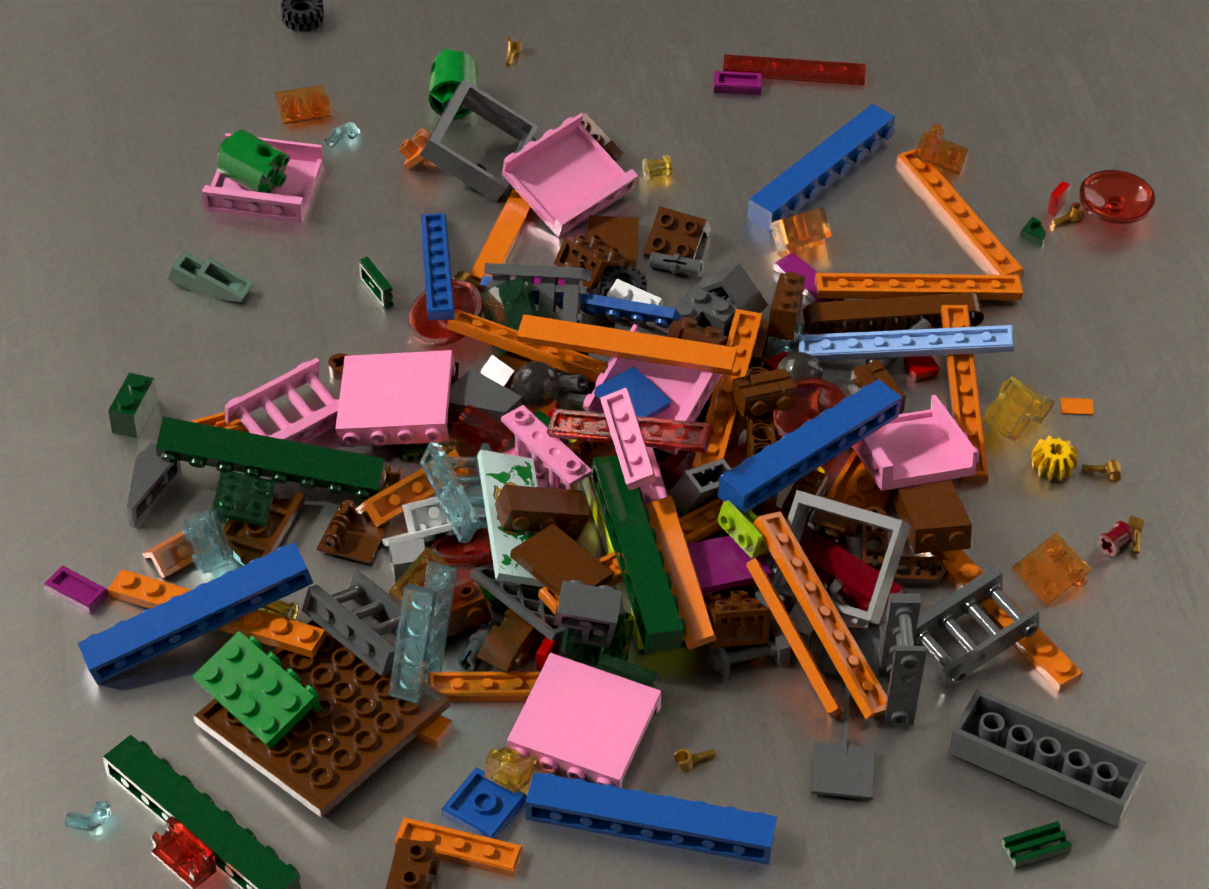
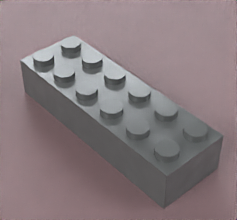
M978 689L974 692L952 731L948 753L1115 827L1119 826L1141 782L1146 764L1141 759Z

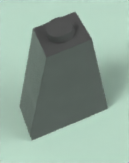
M471 368L450 387L447 421L506 431L508 427L501 421V417L522 406V396Z
M724 459L684 471L668 494L674 500L679 518L719 498L720 476L725 471L731 470Z

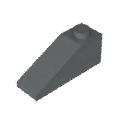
M152 442L144 451L137 455L127 503L129 524L134 528L182 473L180 461L178 460L177 463L163 461L161 457L157 456L156 444Z

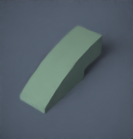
M183 251L172 266L168 280L196 293L236 302H242L254 284L253 281L210 257L204 262Z

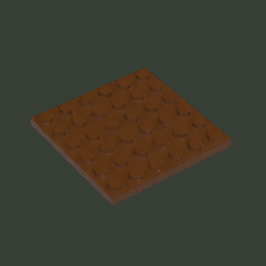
M313 620L308 623L309 625L322 628ZM327 631V638L314 658L277 648L272 652L282 662L280 667L286 671L290 668L301 679L299 684L303 687L308 684L319 694L320 698L317 701L322 709L316 712L312 708L271 749L263 744L215 699L194 715L195 723L321 818L450 707L449 698L396 661H393L390 673L381 676Z

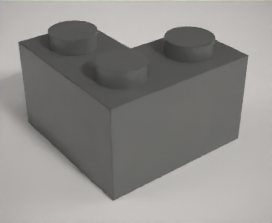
M740 263L707 274L696 285L738 306L740 310L761 313L768 306L761 292L756 288Z
M694 286L673 307L676 308L682 317L696 320V325L703 328L707 326L718 328L721 330V335L727 337L730 333L735 311L739 309L738 306L697 286Z
M578 580L563 581L555 625L583 630L581 643L610 648L617 625L622 591L615 590L606 585L599 587L586 585Z

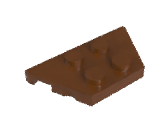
M295 493V498L278 499V494L266 495L264 497H242L218 536L219 545L243 566L253 559L261 558L276 551L305 502L304 493Z

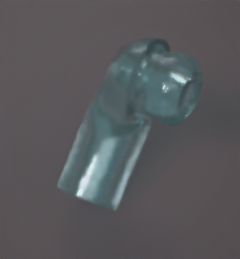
M348 122L334 128L324 138V143L327 147L332 148L346 134L350 139H354L360 133V129L355 126V123Z
M797 323L793 340L773 338L774 347L785 350L798 348L799 335H805L806 333L805 325Z
M98 801L93 806L94 811L87 815L68 812L65 819V827L92 831L109 821L112 815L110 811L111 806L106 801Z

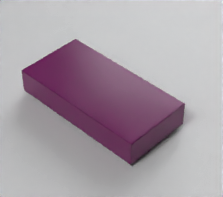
M715 71L714 93L761 95V73Z
M63 565L44 583L45 591L89 614L109 596L107 588Z

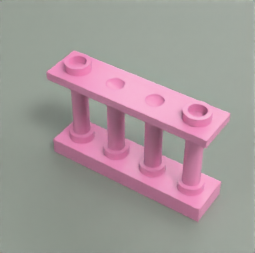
M316 357L309 362L299 364L297 368L259 388L230 400L225 405V421L229 424L240 419L250 433L306 443L336 427L339 399H334L317 378L319 377L320 361ZM308 383L326 406L317 411H312L295 389ZM286 395L303 418L295 423H289L272 401ZM263 407L281 430L272 435H266L249 413Z
M627 388L601 397L600 400L629 490L641 488L643 507L648 503L667 497L668 495L644 423L639 424Z
M524 405L501 417V421L515 434V447L504 454L532 458L538 487L577 490L578 482L592 475V470ZM587 504L591 515V507Z

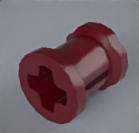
M1117 521L1111 531L1098 536L1097 544L1104 554L1114 557L1119 553V548L1124 544L1127 545L1134 541L1135 534L1126 522Z

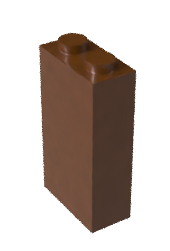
M951 479L892 489V501L900 520L911 525L907 537L914 554L971 549L972 524Z

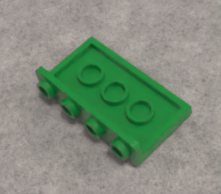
M238 631L192 678L263 744L271 749L312 708L316 712L322 709L317 701L320 696L310 685L307 684L303 687L299 684L301 679L290 668L286 671L280 667L282 662L271 651L266 655L262 651L263 645L254 636L251 635L247 638Z

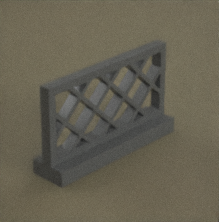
M493 563L471 570L469 576L551 641L578 631L582 633L583 630L561 626L553 629L548 625L556 626V616L544 614V612L554 613L538 597L539 589L543 587L519 583L515 585L488 578H495ZM523 596L529 597V598H533V599H537V601H536V600H532V599H528V598H524Z

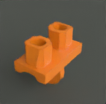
M424 127L415 134L412 139L414 142L408 138L401 144L398 150L406 158L403 166L408 170L419 162L431 169L438 167L420 155L431 135Z

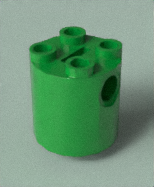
M444 49L432 62L428 101L431 108L438 115H442L453 93L463 79L478 88L479 69L474 56L461 51ZM460 105L453 119L465 117L472 111Z
M242 129L227 137L220 144L217 170L223 176L249 191L270 194L276 186L280 188L285 183L287 175L284 172L290 161L288 154Z

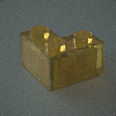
M1011 376L1010 379L1002 384L1000 394L996 400L987 406L984 413L985 416L981 421L1004 438L1016 442L1031 420L1038 423L1043 422L1056 401L1033 384Z

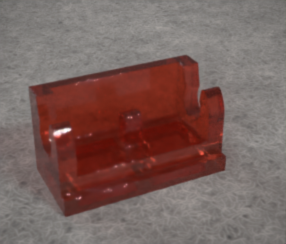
M468 404L449 435L478 453L480 450L504 453L514 433L507 426Z
M171 816L165 821L166 831L162 836L156 831L153 833V849L151 853L190 889H196L217 872L214 852Z

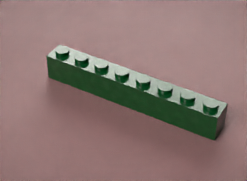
M169 417L162 418L156 444L157 456L166 462L177 463L178 460L189 462L190 466L196 468L211 466L216 467L218 471L223 473L238 471L243 472L245 476L259 479L261 476L272 478V481L281 484H287L288 481L296 482L303 488L315 489L317 486L327 488L328 492L334 494H343V492L354 493V496L360 499H369L378 494L384 468V458Z
M618 455L593 458L591 480L645 653L678 649L681 646L682 636L686 635V623L684 618L679 617L677 596L671 593L670 574L664 571L663 553L661 550H657V536L655 529H650L649 510L647 507H643L642 490L640 487L629 490Z
M130 735L103 756L106 774L240 889H301L300 873L292 864L286 865L281 861L273 848L270 846L265 847L257 840L255 834L250 829H243L238 825L230 812L219 809L207 793L203 792L201 794L195 789L187 776H180L176 773L172 765L165 758H158L146 742H139Z

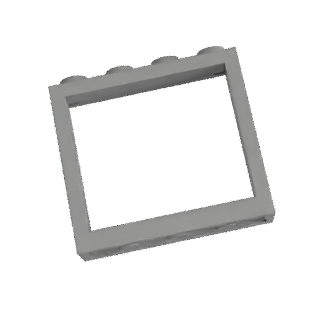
M797 490L787 523L798 543L800 542L810 508L893 532L868 611L832 601L840 616L842 617L843 614L851 616L852 623L868 627L869 622L879 625L911 525L899 519ZM774 559L770 580L779 597L787 603L790 602L791 598L797 600L792 589L785 587L787 580Z

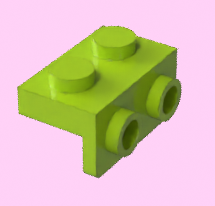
M729 500L725 501L722 504L717 519L718 524L750 558L770 552L763 540L762 534L754 524V521L758 518L755 513L750 510L743 515Z

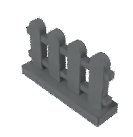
M485 263L484 273L492 275V282H487V288L491 289L490 309L485 308V315H489V321L504 326L507 317H513V324L516 328L520 327L523 314L575 323L584 321L585 314H580L581 295L586 294L587 287H582L583 281H591V270L575 267ZM510 277H516V283H510ZM534 278H540V284H534ZM558 279L565 280V286L558 285ZM509 290H515L514 310H507ZM533 291H540L538 311H531ZM557 292L564 293L562 313L556 312Z

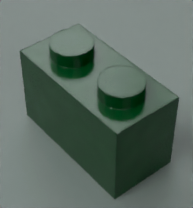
M128 373L108 410L112 433L133 438L139 437L158 401L155 378Z

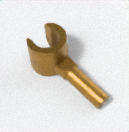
M512 37L508 38L509 55L505 63L508 67L511 66L515 54H519L522 51L521 38L518 42H513Z
M1075 202L1072 204L1069 213L1051 221L1053 226H1057L1069 220L1081 222L1086 209L1079 210L1081 204Z
M464 270L459 271L453 277L455 281L452 283V286L456 290H463L466 285L485 290L480 285L481 282L471 279L470 274Z
M1110 460L1105 465L1100 466L1082 464V471L1106 473L1107 479L1111 482L1121 480V467L1116 460Z
M391 464L385 466L384 483L379 493L401 481V468L397 472H391Z
M1131 515L1128 525L1135 534L1133 554H1139L1144 520Z
M682 748L674 753V759L676 762H680L678 765L682 772H689L693 768V763L716 756L714 749L691 754L689 750Z

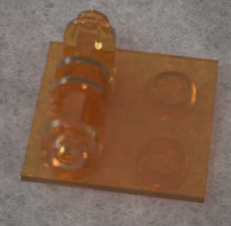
M322 85L275 92L283 125L331 117L328 106L329 98L328 95L325 96Z
M933 124L928 133L923 132L913 157L918 158L923 163L933 164L941 167L946 172L959 175L969 149L942 139L944 134L943 126Z
M1057 532L1012 567L1046 606L1050 605L1072 586L1083 588L1088 582L1086 575L1092 571Z

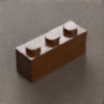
M780 272L770 308L768 337L787 340L794 339L803 304L806 276H801L795 272Z
M503 485L495 502L496 511L503 530L540 532L554 524L565 534L581 535L591 516L582 490Z

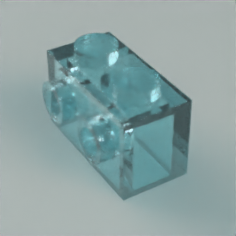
M215 509L207 510L183 520L185 526L182 527V532L186 542H191L195 553L192 554V558L197 570L202 569L203 574L235 563Z

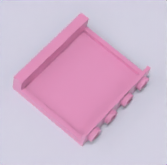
M582 113L574 118H567L556 129H549L542 138L537 141H530L518 153L509 154L504 160L502 169L503 177L558 238L589 219V215L597 214L634 190L638 175L633 169L625 173L581 125Z
M225 133V139L232 134ZM260 138L290 156V161L284 172L287 178L280 188L276 186L271 194L249 191L223 176L217 170L211 186L204 185L202 190L204 211L302 223L323 167L322 145Z
M634 324L630 331L638 332L637 325ZM611 356L608 361V368L604 374L601 373L598 376L595 387L635 366L672 401L669 408L643 423L646 426L652 447L676 455L722 374ZM593 391L592 394L586 396L583 409H585L586 421L595 424L598 420L606 419L601 400Z
M452 350L345 356L336 421V433L340 447L449 442L447 419L451 377L455 376L456 371Z
M931 395V409L899 414L896 419L852 446L881 491L972 476L976 474V464L979 463L978 449L971 444L967 434L960 429L956 419L952 418L945 404H942L936 395Z
M550 653L507 739L508 754L518 762H529L538 765L546 772H558L568 776L570 779H582L586 782L602 785L610 784L622 788V780L652 715L657 716L661 708V691Z

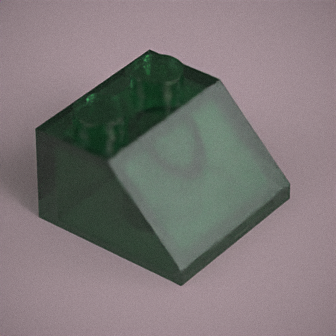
M523 277L498 284L479 296L485 319L514 330H519L523 314L539 317L529 281Z

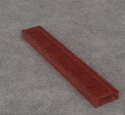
M724 54L723 71L761 73L762 79L865 85L866 64Z
M555 409L546 431L548 436L552 438L614 444L605 413ZM637 416L646 447L707 452L714 431L712 423Z

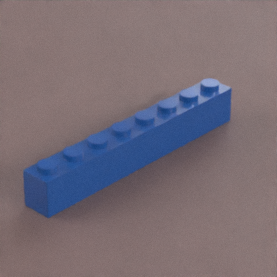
M874 104L868 106L752 196L748 203L747 218L770 232L778 225H782L787 218L799 212L806 203L814 200L825 188H829L840 176H844L854 165L861 163L868 154L876 151L882 143L890 140L895 132V116Z
M879 379L870 385L863 386L857 393L844 398L831 409H826L813 420L806 421L800 428L792 433L785 434L782 439L766 446L753 457L746 458L735 468L725 471L720 476L718 497L724 502L729 500L744 515L899 416L902 396Z
M294 542L287 546H281L266 556L253 559L248 564L236 570L228 571L208 583H202L195 589L180 596H174L167 602L154 608L146 609L135 617L118 622L107 630L98 634H92L79 642L78 645L87 668L98 685L314 584Z
M533 773L525 802L526 820L767 865L770 863L777 816H771L763 812L755 813L738 810L730 806L711 805L703 801H689L670 795L662 796L642 790L623 789L610 784L602 785L586 782L582 779L558 777L550 773Z

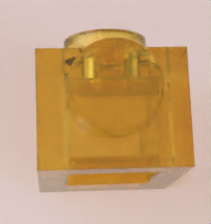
M503 747L500 750L492 748L485 760L487 768L484 777L516 793L529 784L537 757L531 755L526 758L513 748Z

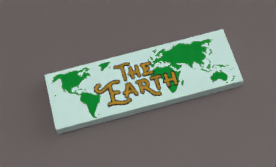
M480 450L477 458L495 579L545 587L510 557L511 549L539 532L503 530L495 507V502L503 485L538 487L533 459Z

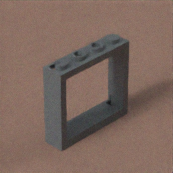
M463 79L449 100L420 155L497 202L502 194L504 196L508 195L512 188L511 184L503 175L499 180L440 143L459 106L463 105L519 140L513 152L518 153L527 143L536 141L533 136L538 126Z

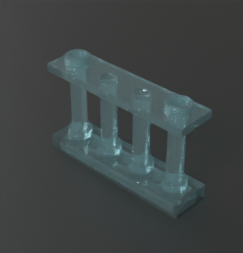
M430 442L420 463L459 543H469L478 528H488L487 518L478 517L473 509L485 508L484 498L467 496L463 489L482 488L481 478L457 476L453 468H475L480 476L477 456L448 457L440 442ZM483 443L480 450L492 452L489 445Z
M429 561L426 568L424 587L410 583L404 587L389 696L417 703L421 699L424 673L442 671L457 568Z

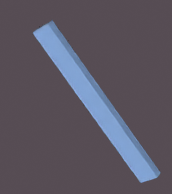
M1013 325L799 335L800 362L1014 352Z

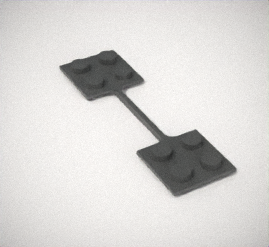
M847 627L874 675L878 678L880 630ZM821 642L819 666L821 673L840 675ZM846 686L843 739L836 744L815 742L811 793L873 799L875 748L855 746L848 741L850 691Z

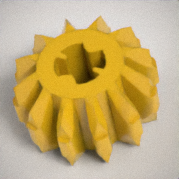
M1048 435L1046 440L1039 439L1031 454L1032 469L1038 471L1039 477L1048 476L1049 481L1052 478H1057L1059 481L1064 477L1070 478L1075 468H1077L1079 461L1077 447L1071 446L1070 440L1062 441L1060 436L1057 439H1053Z

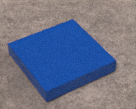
M635 366L598 385L594 391V394L600 399L603 396L627 388L639 424L666 410L672 402Z
M475 767L443 806L441 816L476 835L497 839L525 804L527 794Z

